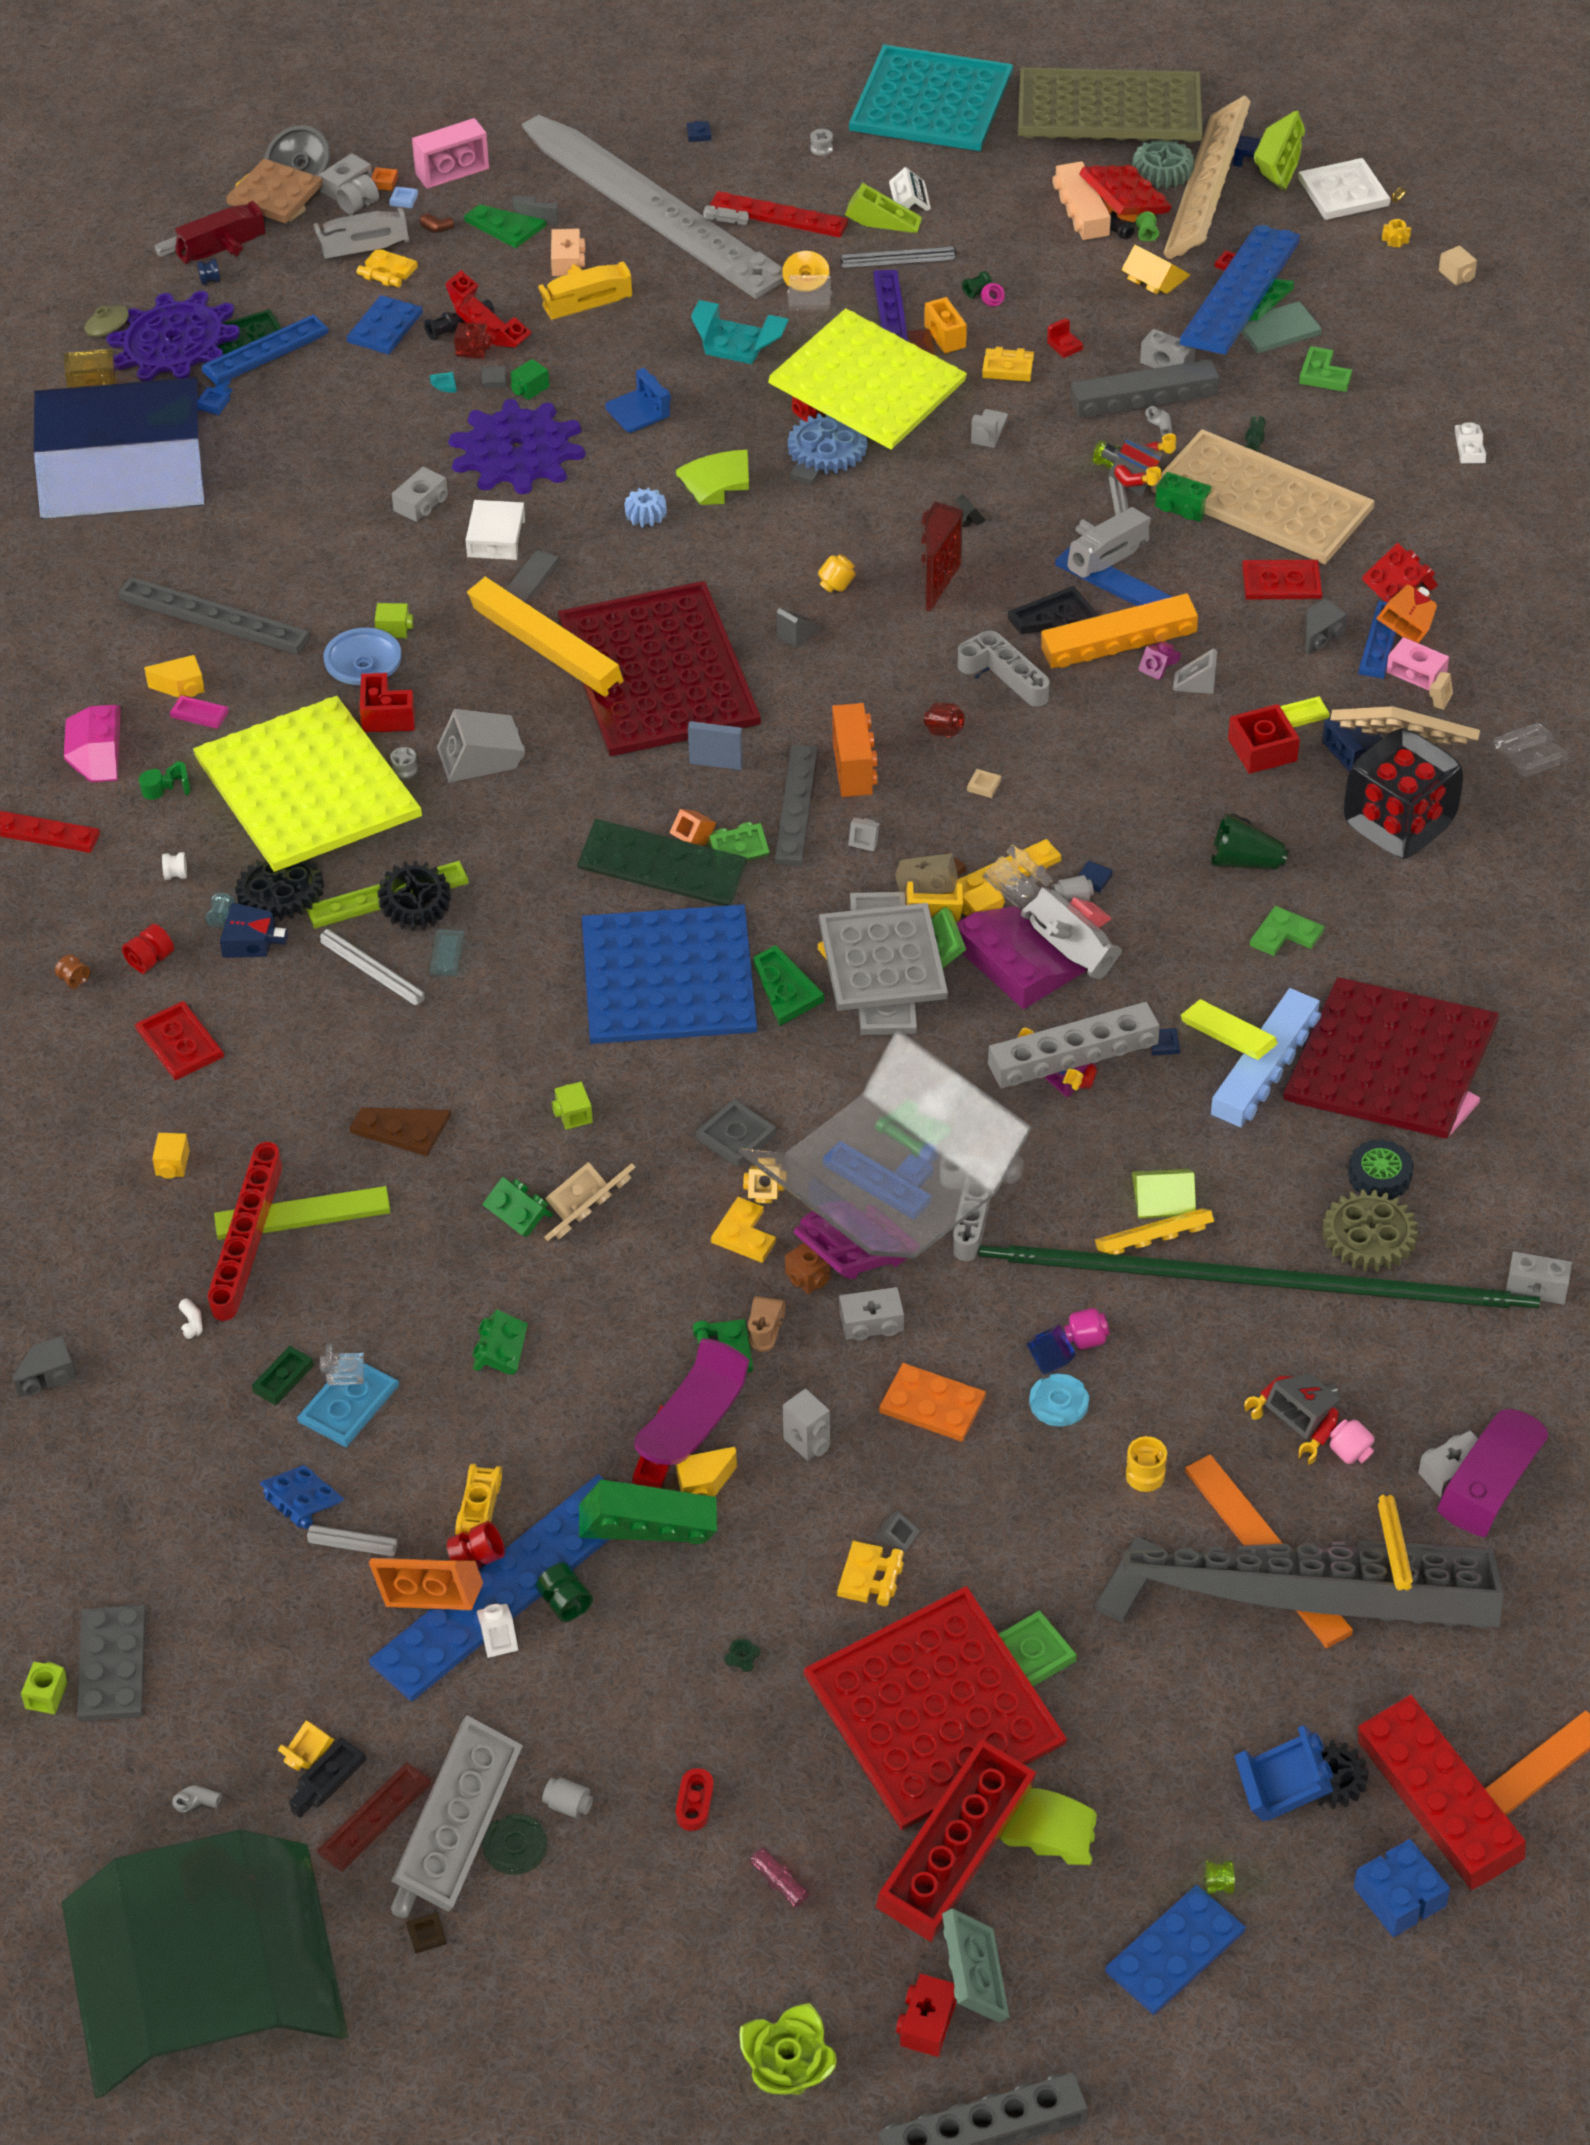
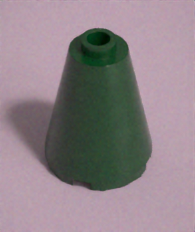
M1225 813V818L1221 820L1214 841L1215 850L1218 851L1216 855H1211L1210 864L1216 867L1277 870L1280 865H1285L1288 850L1284 849L1285 844L1237 817Z

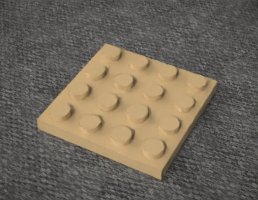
M1397 707L1332 710L1330 719L1331 721L1339 722L1341 728L1355 730L1358 727L1362 729L1361 733L1377 735V733L1383 734V737L1397 729L1404 728L1407 731H1413L1434 744L1450 746L1451 743L1467 745V741H1478L1480 733L1478 729Z

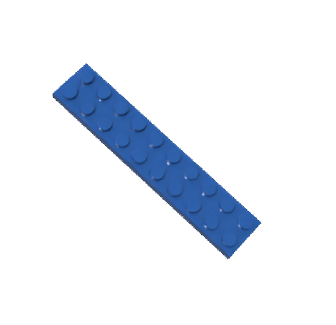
M1255 225L1180 336V345L1226 355L1298 246L1300 234L1293 233L1290 230L1272 229L1266 225Z
M597 1474L505 1549L503 1558L483 1566L479 1570L483 1585L472 1610L430 1609L369 1659V1664L408 1700L414 1701L484 1643L477 1615L478 1610L485 1609V1607L491 1604H507L512 1619H514L541 1597V1594L536 1589V1583L544 1571L559 1563H567L573 1570L610 1540L579 1538V1503L601 1479H605Z

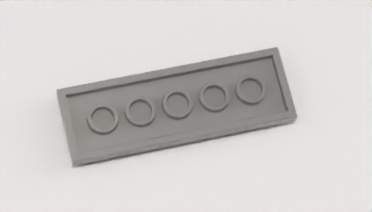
M905 892L850 893L849 898L850 911L906 905ZM915 1003L858 1009L860 1035L916 1034Z
M468 1715L462 1720L391 1880L393 1883L448 1912L454 1907L523 1745Z

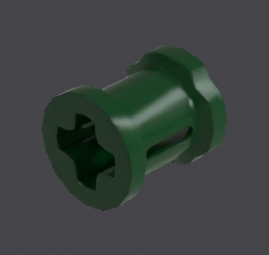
M982 271L977 277L964 279L962 281V289L970 299H973L977 294L981 293L984 286L993 282L990 275L986 271Z

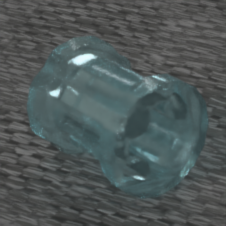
M217 893L211 899L212 908L206 914L205 920L211 927L224 928L231 903H235V900L226 893Z

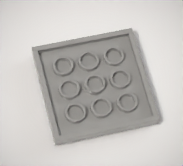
M928 903L819 914V925L837 1011L947 999L948 991Z

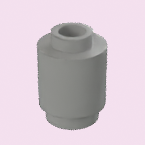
M1084 875L1058 880L1057 884H1052V890L1057 891L1069 903L1074 897L1090 901V896L1094 895L1092 882L1090 879L1087 880Z
M560 1777L558 1780L551 1778L548 1781L542 1801L548 1804L550 1809L579 1819L581 1814H588L593 1803V1797L590 1796L589 1788Z

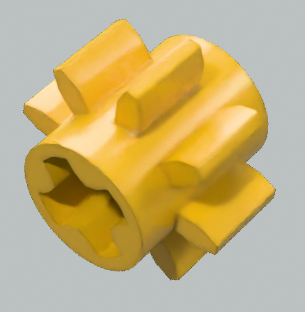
M1391 220L1389 225L1384 224L1382 241H1387L1388 246L1401 247L1404 243L1409 244L1411 227H1406V223L1403 220Z

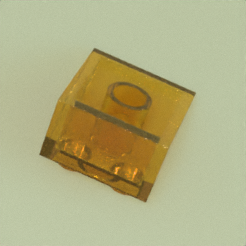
M113 349L64 353L65 377L69 392L119 387Z

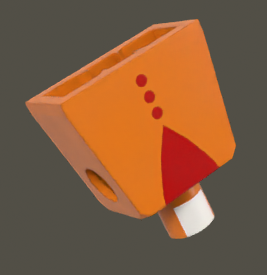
M1406 585L1387 603L1376 619L1400 636L1419 644L1430 629L1437 605L1429 599L1430 593L1426 588L1419 587L1415 589L1411 585Z

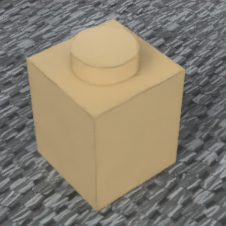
M1460 245L1441 253L1439 271L1455 285L1470 282L1475 278L1477 260Z

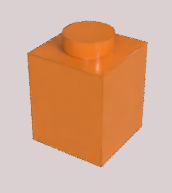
M680 809L669 833L689 845L705 846L709 835L714 830L716 822L697 811Z

